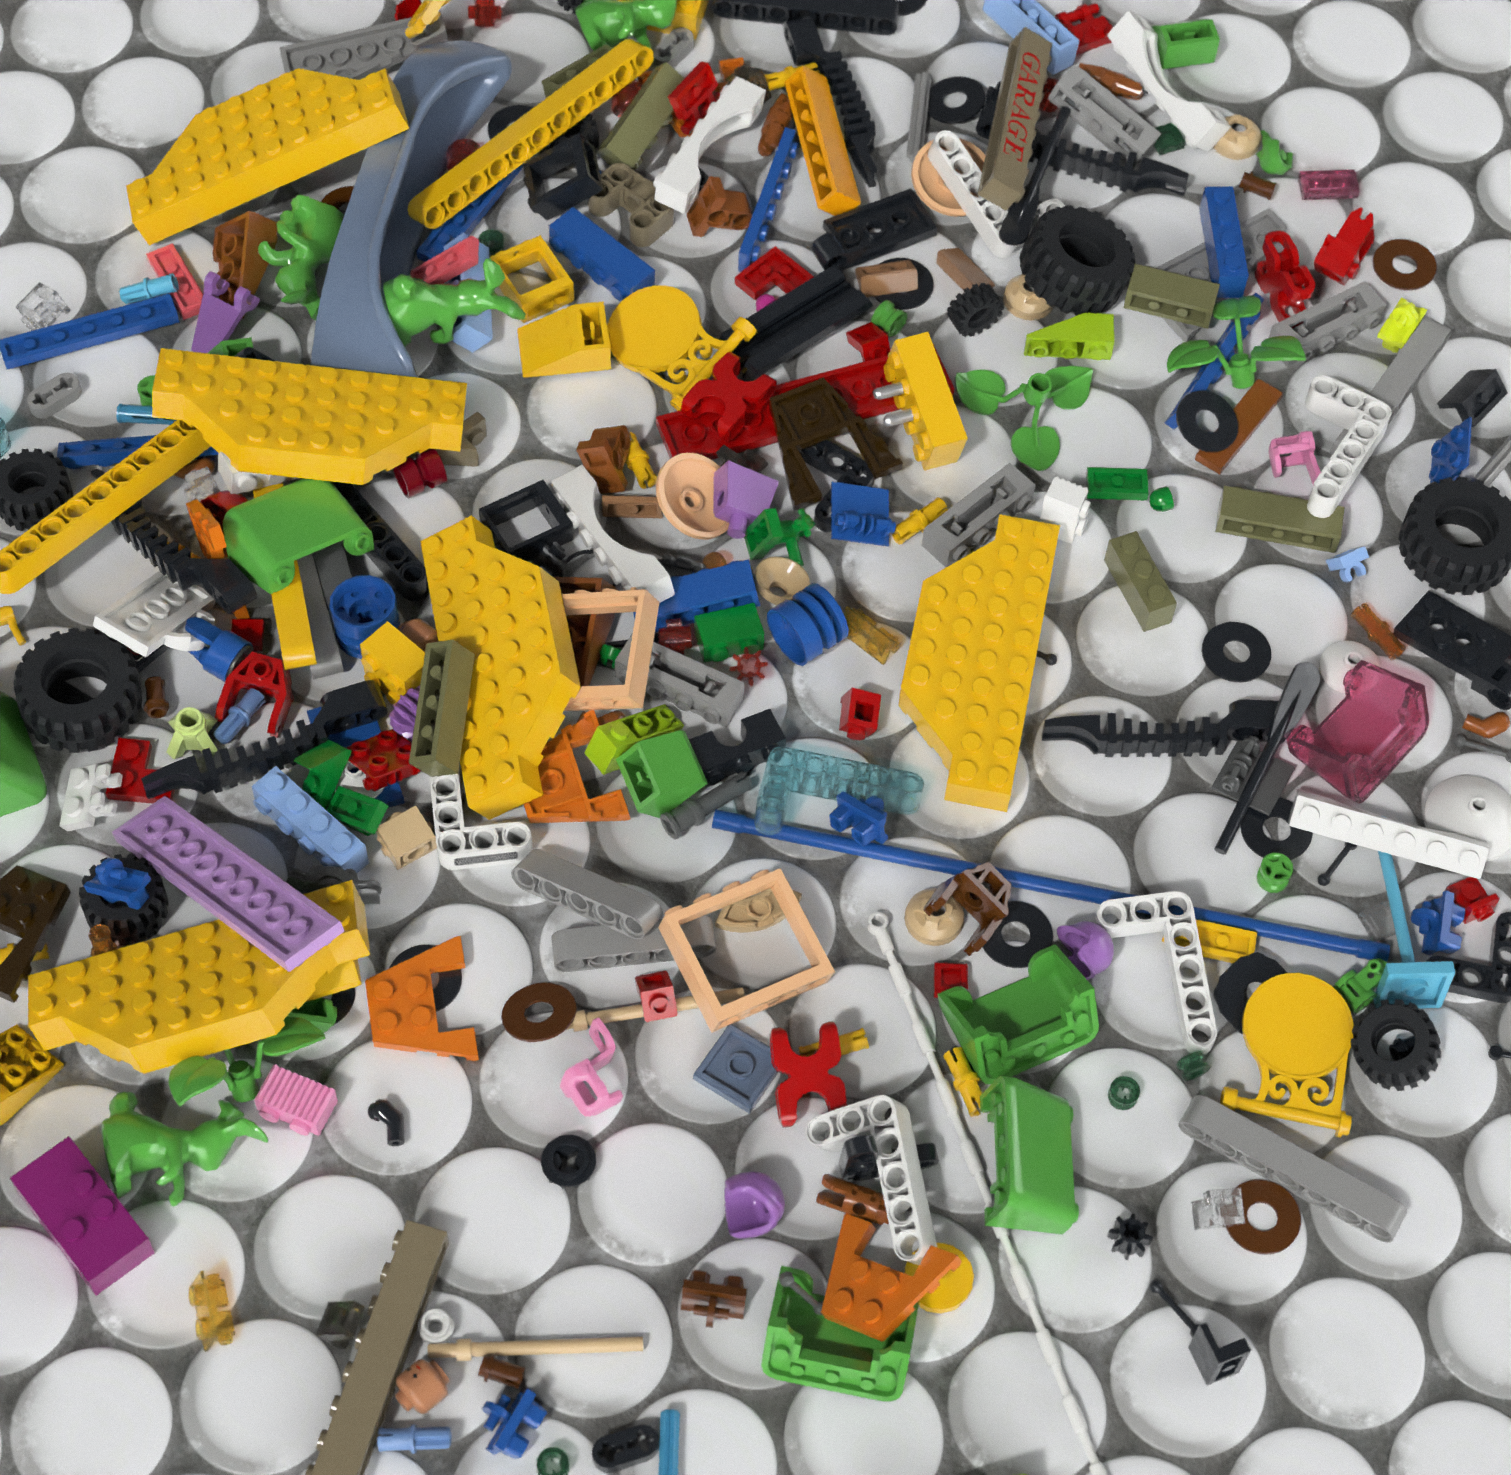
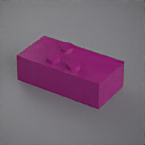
M70 1136L10 1177L19 1196L95 1296L155 1253L149 1238Z

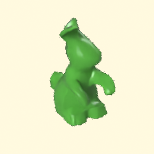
M584 0L583 4L575 8V13L593 51L605 44L614 48L628 38L636 40L638 43L651 49L646 32L647 26L651 25L663 30L671 26L676 12L677 0Z
M297 195L290 202L292 210L283 211L280 215V221L276 223L279 235L293 247L288 251H276L270 247L267 241H263L258 246V252L262 259L269 264L282 267L279 269L275 279L278 288L286 294L281 299V302L291 305L300 303L307 308L310 317L316 321L320 297L317 294V282L314 274L320 265L329 263L344 214L332 205L317 201L308 196Z
M490 258L485 259L483 263L485 280L468 278L461 280L457 285H435L419 278L400 274L396 278L383 283L388 313L404 346L411 343L413 335L420 333L434 323L442 326V329L432 330L430 332L431 340L434 343L447 344L453 340V326L458 316H478L488 309H497L513 319L524 320L526 313L515 301L505 296H498L494 290L504 281L505 274L501 267Z
M120 1092L110 1101V1117L102 1121V1139L114 1195L118 1200L132 1190L130 1178L132 1175L160 1168L165 1173L157 1179L156 1183L163 1186L172 1182L174 1191L169 1195V1202L173 1207L179 1205L184 1198V1163L189 1161L205 1171L217 1170L237 1137L246 1135L266 1143L269 1141L261 1128L254 1122L243 1118L244 1113L238 1106L225 1100H218L221 1109L218 1117L202 1122L193 1130H182L168 1127L151 1117L135 1112L134 1109L138 1103L135 1094L132 1092Z

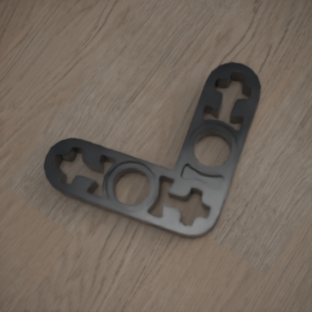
M829 440L814 444L813 446H816V449L806 450L804 448L799 450L805 463L832 477L839 483L872 487L874 476L866 462ZM836 457L840 458L844 463L841 466L834 467L828 463V460ZM861 474L866 475V477L862 476L859 479L856 478V476H860ZM831 489L816 506L814 512L815 526L824 532H831V517L827 519L822 518V516H828L831 512Z
M1511 912L1502 913L1493 925L1488 966L1436 955L1426 960V962L1453 961L1456 974L1448 992L1497 1003L1511 1001V964H1505L1500 961L1497 954L1499 951L1511 953V937L1509 941H1504L1507 937V928L1504 925H1511ZM1463 973H1472L1477 977L1479 984L1469 986L1463 982L1461 975ZM1503 974H1508L1505 978V987L1508 988L1506 992L1501 991V986L1498 984Z
M873 1135L857 1136L844 1142L839 1160L842 1179L857 1182L879 1177L876 1162L878 1150ZM925 1143L916 1145L921 1169L930 1168L939 1163L935 1144ZM892 1149L891 1153H894L897 1149Z

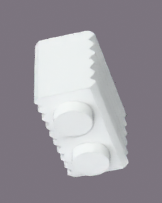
M1054 477L1044 498L1040 522L1060 525L1058 539L1072 543L1076 535H1082L1087 523L1085 518L1091 506V502L1086 500L1088 494L1087 487L1082 488L1081 485L1077 486L1076 483L1065 482L1064 478Z

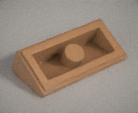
M959 248L941 249L938 251L936 264L963 291L967 287L970 290L972 285L977 284L979 286L981 283L989 284L992 288L994 287L995 283Z
M911 260L855 268L859 289L866 297L913 291L918 288L917 269Z
M602 495V517L663 518V512L657 497Z

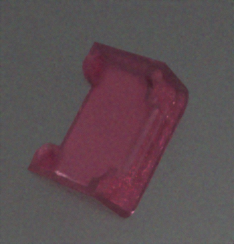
M1360 660L1353 669H1350L1345 674L1343 685L1345 686L1346 697L1313 732L1310 727L1300 725L1293 729L1287 738L1288 749L1293 756L1343 796L1357 803H1363L1419 743L1429 725L1425 685Z

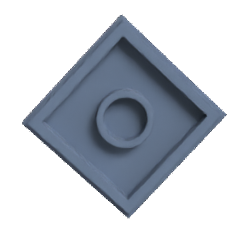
M731 1024L727 1026L693 1074V1080L750 1114L779 1072L772 1066L770 1047Z

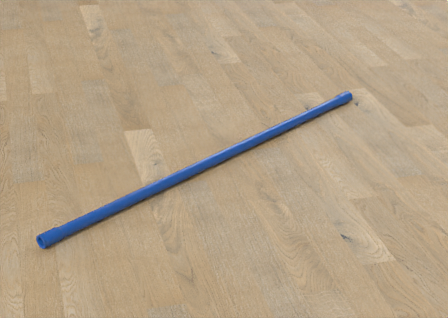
M717 809L715 810L712 828L738 834L747 833L951 875H957L964 870L981 865L870 842L863 847L855 842L853 838L749 818L742 814ZM995 867L1012 884L1011 887L1095 904H1102L1104 901L1138 896ZM1177 905L1168 907L1171 914H1184L1183 909ZM1193 907L1195 919L1254 931L1260 937L1354 955L1357 958L1366 960L1382 959L1387 962L1389 958L1390 944L1366 939H1353ZM1138 910V911H1136V912H1140V913L1150 914V913H1149L1148 911H1146V910Z

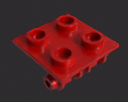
M393 729L382 731L376 736L355 742L351 746L346 747L352 751L348 761L366 774V778L363 779V786L367 791H378L388 786V784H395L396 780L402 781L407 777L420 773L419 769L409 764L412 743Z

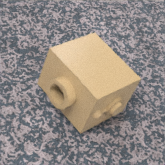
M416 805L403 813L398 811L391 814L377 829V840L382 845L381 851L385 857L390 858L397 870L437 849L436 836L433 833L434 828L430 822L424 819Z

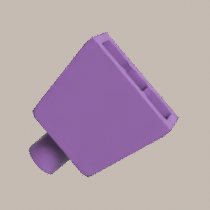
M729 460L714 472L713 514L716 518L729 523L727 534L730 537L736 539L744 538L748 526L764 509L770 508L778 481Z

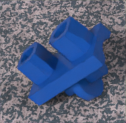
M844 791L836 796L838 807L829 815L830 825L833 829L842 832L847 827L852 826L853 839L863 847L873 840L880 844L888 840V835L884 831L887 812L883 811L884 802L881 798L874 795L867 800L863 798L858 800Z
M109 857L96 866V876L83 885L88 893L101 896L105 902L115 903L123 901L127 903L129 908L138 910L149 898L145 887L151 881V878L147 872L124 867L119 859Z
M1445 890L1441 898L1424 901L1422 908H1417L1411 912V922L1419 926L1420 934H1424L1421 953L1428 956L1438 951L1452 954L1461 948L1462 937L1450 931V927H1457L1462 923L1465 916V908L1454 903V893Z
M528 1388L524 1393L519 1392L508 1411L506 1408L511 1399L506 1395L502 1394L497 1404L490 1401L485 1402L482 1410L489 1417L484 1427L493 1432L497 1423L500 1422L499 1427L486 1447L487 1451L493 1455L502 1452L515 1459L522 1457L530 1441L515 1432L520 1422L535 1430L547 1414V1411L534 1401L536 1396L534 1392Z

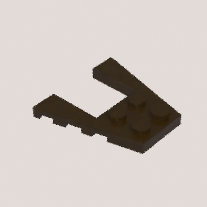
M824 378L770 398L769 406L794 511L822 500V493L799 450L849 431L875 479L902 469V460L894 457L888 450V445L866 427L867 423L848 408V403Z
M18 865L0 879V930L22 938L0 965V997L13 1003L19 997L16 992L21 982L27 981L28 975H30L33 969L30 964L36 952H41L46 943L44 937L50 925L55 926L71 894L67 884Z

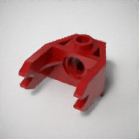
M1361 207L1349 214L1336 237L1327 234L1314 260L1315 271L1343 286L1346 285L1349 279L1353 280L1356 277L1362 261L1374 243L1373 213L1368 214L1362 220L1363 208Z
M251 652L227 676L216 707L215 719L222 723L229 715V708L235 705L239 691L241 689L249 690L253 688L263 695L275 698L276 702L269 720L267 733L271 737L279 738L291 704L294 702L290 669L285 670L281 659Z

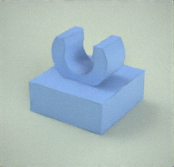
M1362 546L1327 559L1326 563L1330 571L1340 569V578L1343 582H1350L1353 580L1350 574L1351 568L1355 570L1357 577L1366 574V568L1360 561L1369 558L1366 547Z

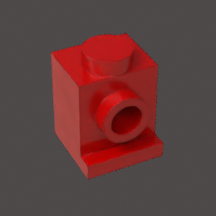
M853 687L841 697L840 701L842 708L839 730L847 732V737L852 740H864L872 735L878 727L881 694Z

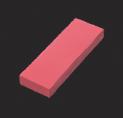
M472 235L412 269L411 277L419 278L429 284H444L478 264L479 240Z
M173 243L147 253V260L157 277L166 276L171 273L176 276L179 290L178 292L170 293L182 319L186 320L198 315L203 293Z

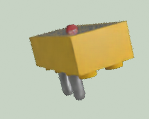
M929 332L894 340L892 349L888 354V360L886 365H884L886 380L892 382V384L876 388L873 391V395L878 400L893 396L896 407L898 409L901 408L902 411L883 417L884 425L890 427L903 423L906 434L911 435L914 442V457L917 462L921 461L924 471L957 462L968 437Z

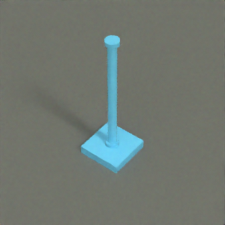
M1378 851L1402 963H1386L1376 989L1377 996L1374 999V1005L1378 1008L1382 1006L1381 1001L1388 999L1390 1004H1395V999L1403 1000L1405 1005H1408L1409 1002L1417 1005L1418 1009L1441 1008L1455 975L1453 961H1415L1393 857L1391 854Z

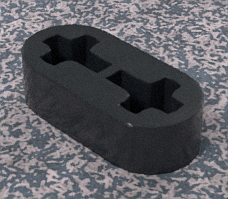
M644 1424L603 1436L593 1445V1464L601 1472L613 1473L647 1462L658 1453L659 1436L655 1429ZM643 1435L645 1440L652 1439L647 1451H642L640 1446L628 1449L629 1446L637 1443V1437ZM609 1446L611 1451L623 1449V1451L614 1454L613 1462L608 1463L606 1458L599 1459V1456L603 1454L604 1447Z

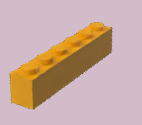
M802 65L784 83L817 207L836 216L855 209L861 204L827 77Z

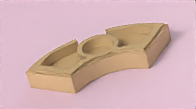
M771 888L753 897L745 898L722 908L715 922V927L730 932H755L772 927L786 917ZM792 890L798 902H800L802 893Z

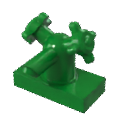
M776 508L764 509L746 529L744 539L750 560H760L775 545L786 544L789 558L803 566L804 563L798 542L800 537L806 536L808 538L811 536L810 529L815 526V522L805 513L803 508L798 510L799 517L794 521L789 519L779 520Z

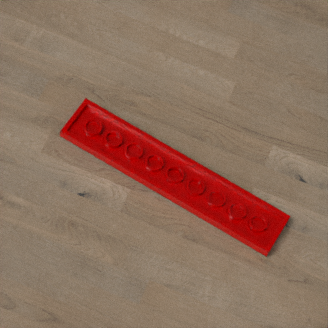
M934 346L950 392L954 395V386ZM888 355L778 384L774 394L776 396L824 378L848 403V408L862 419L900 410L896 407L893 396L878 400L873 395V391L876 388L892 384V382L886 380L884 374V365H886ZM769 403L759 413H746L745 428L730 442H725L717 436V426L721 415L714 412H706L696 419H690L679 410L657 416L656 425L670 459L682 453H695L714 460L778 442Z

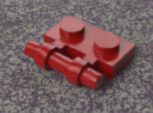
M1096 3L1090 5L1082 4L1077 6L1074 11L1068 13L1063 11L1057 13L1054 17L1080 40L1076 55L1112 43L1107 35L1113 27L1105 16L1097 18L1092 16L1099 13V7ZM1078 20L1081 22V24L1075 26L1071 24Z
M700 61L668 96L677 119L685 120V123L680 127L685 135H689L694 130L697 121L700 118L704 119L710 104L713 101L717 102L720 97V93L714 91L718 83L708 62Z

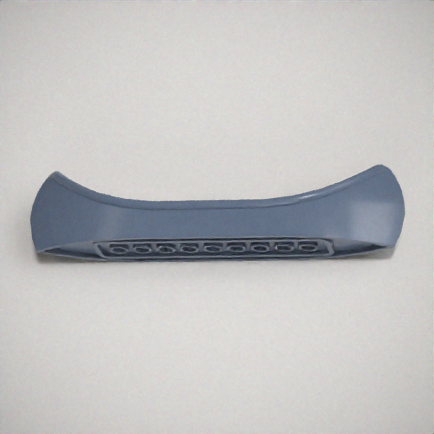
M470 41L437 42L416 49L397 72L393 82L400 93L409 129L372 145L366 150L332 250L324 280L315 325L311 365L417 377L413 361L388 313L383 283L396 278L400 274L409 276L425 226L410 218L407 211L408 204L413 197L444 175L447 166L465 137L510 78L512 73L511 59L502 51L485 44Z

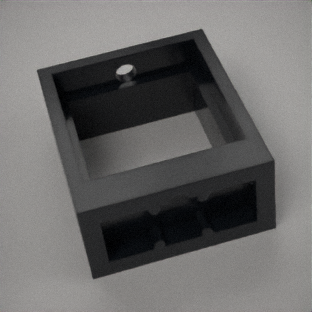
M580 133L523 163L525 173L523 181L529 193L528 205L534 213H538L546 221L603 191L595 147ZM575 162L577 176L545 193L543 179Z
M544 479L479 509L480 522L492 531L495 549L527 562L530 561L529 556L533 549L541 542L551 545L553 541H556L562 546L574 540L573 523ZM538 507L552 529L509 548L495 526Z

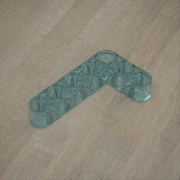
M777 747L771 750L757 797L754 826L758 832L764 835L779 833L783 828L792 792L837 801L836 796L842 791L858 800L861 798L867 800L869 797L876 795L883 800L884 811L906 815L914 814L920 808L924 781L921 776L909 771L789 747Z

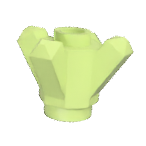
M193 707L180 710L177 715L168 721L175 732L166 753L172 759L182 757L186 750H200L202 752V750L210 748L212 756H214L218 750L210 739L208 732L217 720L209 713H202Z

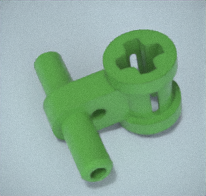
M1371 959L1367 966L1359 973L1355 969L1350 970L1334 984L1333 988L1341 993L1351 1004L1350 1009L1354 1014L1364 1010L1376 998L1377 993L1374 989L1379 984L1387 963L1386 961ZM1374 973V977L1370 979V975ZM1351 987L1358 993L1359 996H1357V995L1351 990Z

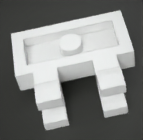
M92 764L71 769L59 826L68 832L94 826L96 817L116 815L117 803L115 801L104 802L105 794L100 792V790L121 787L123 775L120 773L110 774L111 766L108 764L100 766Z

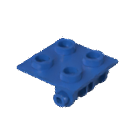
M1468 417L1461 424L1456 425L1452 431L1433 444L1431 448L1432 463L1429 473L1430 483L1437 482L1439 484L1440 479L1445 478L1456 480L1457 477H1460L1461 471L1469 466L1472 417Z
M831 482V539L888 547L889 533H894L896 528V522L891 521L889 517V490Z

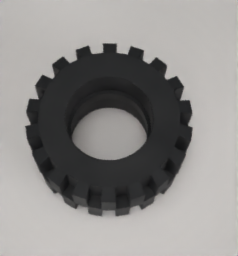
M22 449V453L16 454L13 452L9 454L10 458L7 460L4 458L0 460V517L10 527L15 525L16 530L23 531L25 528L29 530L74 496L65 466H63L62 461L58 457L54 458L53 453L49 451L43 454L41 449H34L33 452H29L28 449ZM30 487H43L32 494H21Z
M116 854L114 858L119 859L124 867L149 874L151 881L145 887L149 894L147 901L138 910L129 907L111 908L107 906L109 902H105L99 895L88 893L84 886L79 887L81 899L79 901L90 929L94 931L98 938L104 937L106 942L114 944L118 940L120 946H127L128 941L133 940L134 944L140 943V938L143 936L149 939L154 935V928L160 929L162 927V918H167L169 901L161 875L156 872L152 865H148V861L145 858L141 857L137 861L136 855L128 854L127 858H122L121 854ZM95 865L89 869L90 876L84 875L81 881L83 885L96 876Z
M1387 999L1381 1001L1382 1006L1378 1008L1372 1004L1368 1007L1370 1013L1366 1016L1361 1013L1357 1018L1359 1025H1354L1352 1029L1354 1039H1351V1047L1354 1051L1353 1055L1356 1062L1370 1081L1374 1084L1379 1083L1384 1089L1390 1090L1392 1086L1397 1091H1404V1086L1410 1085L1412 1089L1418 1087L1417 1081L1423 1079L1426 1082L1430 1078V1070L1436 1071L1438 1067L1437 1058H1441V1049L1439 1047L1441 1042L1433 1022L1423 1009L1420 1011L1417 1005L1411 1002L1405 1005L1403 1000L1395 999V1004H1390ZM1396 1029L1411 1032L1415 1036L1416 1042L1414 1049L1407 1057L1398 1061H1388L1379 1057L1377 1046L1382 1036L1387 1032Z

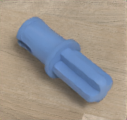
M250 688L236 706L229 708V715L214 731V737L222 744L230 742L243 726L246 727L251 723L250 719L254 713L265 703L264 696L258 690Z
M411 1424L410 1428L378 1429V1435H381L377 1438L379 1452L411 1450L412 1454H416L417 1450L448 1449L452 1443V1433L449 1427L417 1428L416 1424Z

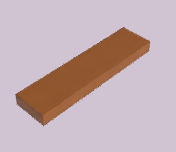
M1258 378L1233 409L1238 421V433L1234 442L1227 449L1213 453L1199 450L1195 460L1220 475L1278 404L1283 392Z

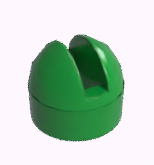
M1167 486L1152 491L1149 503L1153 510L1165 512L1174 508L1173 497Z
M603 644L600 652L601 663L606 667L608 659L613 660L612 669H614L615 660L622 649Z

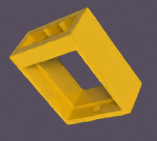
M541 235L525 240L519 245L499 251L489 257L501 267L505 274V279L499 286L505 297L515 301L526 313L525 319L521 320L523 323L574 302V283ZM539 261L552 282L520 295L507 275Z

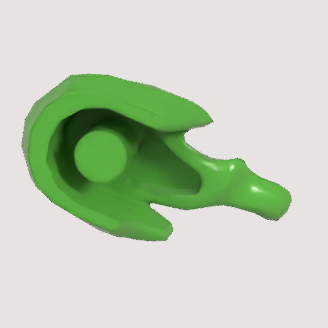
M1261 130L1263 147L1256 155L1259 157L1262 170L1268 174L1284 175L1292 167L1293 153H1285L1284 150L1279 151L1280 141L1272 139L1266 131Z

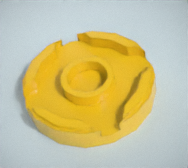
M936 1242L937 1248L956 1254L962 1261L954 1272L950 1269L938 1281L940 1286L932 1294L926 1293L919 1300L920 1308L927 1312L941 1314L956 1310L966 1301L972 1291L974 1273L971 1262L961 1250L950 1244ZM907 1261L904 1273L913 1276L919 1266Z

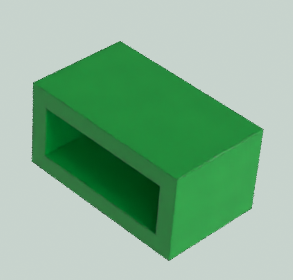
M755 603L694 616V634L703 663L710 661L720 662L728 657L742 654L752 655L760 650H764V630Z

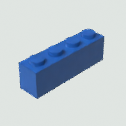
M1233 186L1205 187L1199 212L1211 282L1220 284L1216 298L1243 297L1249 274Z
M572 207L549 225V243L552 249L567 257L577 269H582L590 275L596 284L604 286L618 301H622L637 290L655 286V269L576 208Z
M749 559L732 561L727 565L712 569H701L697 573L685 576L671 577L675 595L659 603L655 632L694 623L695 615L755 603L756 607L761 606Z

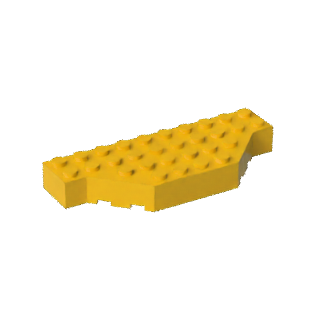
M297 68L291 72L283 73L264 84H259L238 96H233L216 106L206 108L193 117L152 174L136 179L126 185L132 222L150 246L409 129L400 93L385 68L371 73L360 80Z
M161 348L152 389V417L182 420L191 428L195 426L203 434V439L218 453L223 452L230 459V464L240 472L364 485L373 480V475L384 469L387 472L406 462L407 456L417 451L422 453L432 448L460 452L467 383Z
M999 514L994 541L923 580L898 706L905 715H909L917 726V731L930 748L933 747L942 758L943 765L949 771L944 797L946 801L1007 812L1060 525Z
M471 515L420 542L438 642L454 640L475 654L460 765L468 807L490 820L543 795L538 766L544 757L541 752L549 737L553 739L565 718V715L562 714L571 697L575 699L581 686L559 581L541 567L495 549L492 531Z
M352 880L303 894L338 919L344 928V932L290 972L218 919L28 975V1027L44 1051L73 1042H79L85 1046L89 1044L97 1048L100 1053L118 1062L122 1060L131 1064L135 1070L143 1074L176 1065L189 1057H203L277 1035L285 1026L283 1020L293 1008L299 1010L316 990L314 984L324 973L330 974L338 964L370 955L365 905Z

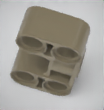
M624 163L613 164L601 173L603 191L588 198L589 212L596 217H606L619 206L630 212L629 236L632 244L637 247L650 246L674 225V209L654 200L656 187L653 186V183Z

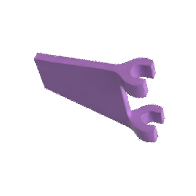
M209 271L204 280V293L191 350L193 352L208 353L221 341L228 340L243 315L255 309L260 299L250 294L251 292L242 286L235 293L234 306L216 298L224 294L230 284L221 279V276Z

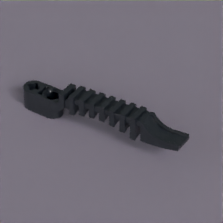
M812 17L784 22V36L794 65L802 66L815 62L818 67L814 71L819 70V74L827 77L828 84L831 86V95H837L835 100L836 106L842 105L839 111L841 116L845 115L842 121L845 127L843 131L846 148L854 146L855 149L849 150V154L857 171L869 188L876 187L874 174L877 173L878 169L870 155L875 148L874 120L870 121L869 110L866 111L865 101H861L862 95L860 90H857L856 81H852L851 70L847 71L848 64L846 60L842 61L840 51L829 53L824 50Z
M987 102L984 104L975 127L977 134L987 140L990 137L997 102ZM1036 126L1037 134L1031 146L1033 153L1028 161L1031 163L1034 162L1035 157L1039 160L1050 134V131H1048L1047 136L1040 134ZM1065 138L1060 139L1059 145L1056 146L1048 165L1053 167V171L1060 172V169L1066 171V175L1073 176L1075 173L1080 175L1079 179L1086 180L1088 177L1093 179V183L1099 184L1101 181L1106 183V187L1113 188V185L1120 187L1119 191L1126 192L1128 189L1134 193L1147 188H1159L1184 196L1189 176L1188 173L1146 157L1142 158L1139 171L1133 170L1137 153L1131 151L1125 167L1119 165L1122 155L1120 152L1115 151L1112 163L1106 162L1108 151L1101 150L1098 159L1092 157L1093 148L1087 147L1085 155L1079 153L1080 144L1074 143L1072 150H1067L1068 139Z
M98 468L91 471V475L96 479L105 473ZM142 499L111 521L115 531L119 535L123 534L124 540L127 543L131 542L133 548L136 551L140 550L145 559L149 558L154 567L158 566L159 571L163 575L167 574L168 579L172 583L178 582L182 591L193 585H200L228 614H232L257 599L256 590L250 580L227 557L222 559L191 558L192 550L188 546L178 551L179 544L175 540L167 544L168 537L164 533L158 536L159 529L155 525L151 527V520L145 516L146 510L142 507Z
M367 680L326 693L320 700L322 709L312 724L305 725L304 719L296 721L298 738L293 739L290 728L282 731L285 744L278 746L275 736L269 737L267 740L270 749L263 751L260 742L252 743L254 755L248 757L244 745L236 747L239 760L234 762L231 761L227 748L220 749L219 752L223 766L216 768L210 748L204 749L202 753L207 771L204 773H200L195 755L162 767L141 778L147 799L175 789H191L203 795L214 790L216 794L222 792V787L230 785V788L238 786V781L243 779L249 782L253 781V776L257 774L263 777L268 773V770L275 766L283 770L285 764L297 765L298 763L293 761L296 757L328 741L327 738L330 735L376 722L385 717L388 709L379 685L376 681Z
M1247 699L1234 701L1229 705V714L1218 724L1211 723L1210 717H1202L1198 732H1195V721H1187L1184 733H1180L1179 723H1171L1170 732L1164 734L1163 723H1155L1154 733L1148 734V722L1140 721L1137 734H1132V718H1124L1121 732L1116 734V713H1108L1104 734H1101L1100 715H1078L1045 720L1041 736L1042 741H1075L1086 746L1093 754H1105V757H1113L1114 753H1121V757H1129L1130 753H1136V757H1144L1145 753H1152V757H1160L1161 753H1168V757H1176L1177 753H1183V756L1191 757L1192 753H1199V756L1207 757L1209 750L1213 747L1215 755H1223L1228 740L1243 741L1249 736H1254L1260 742H1267L1270 725L1279 701Z

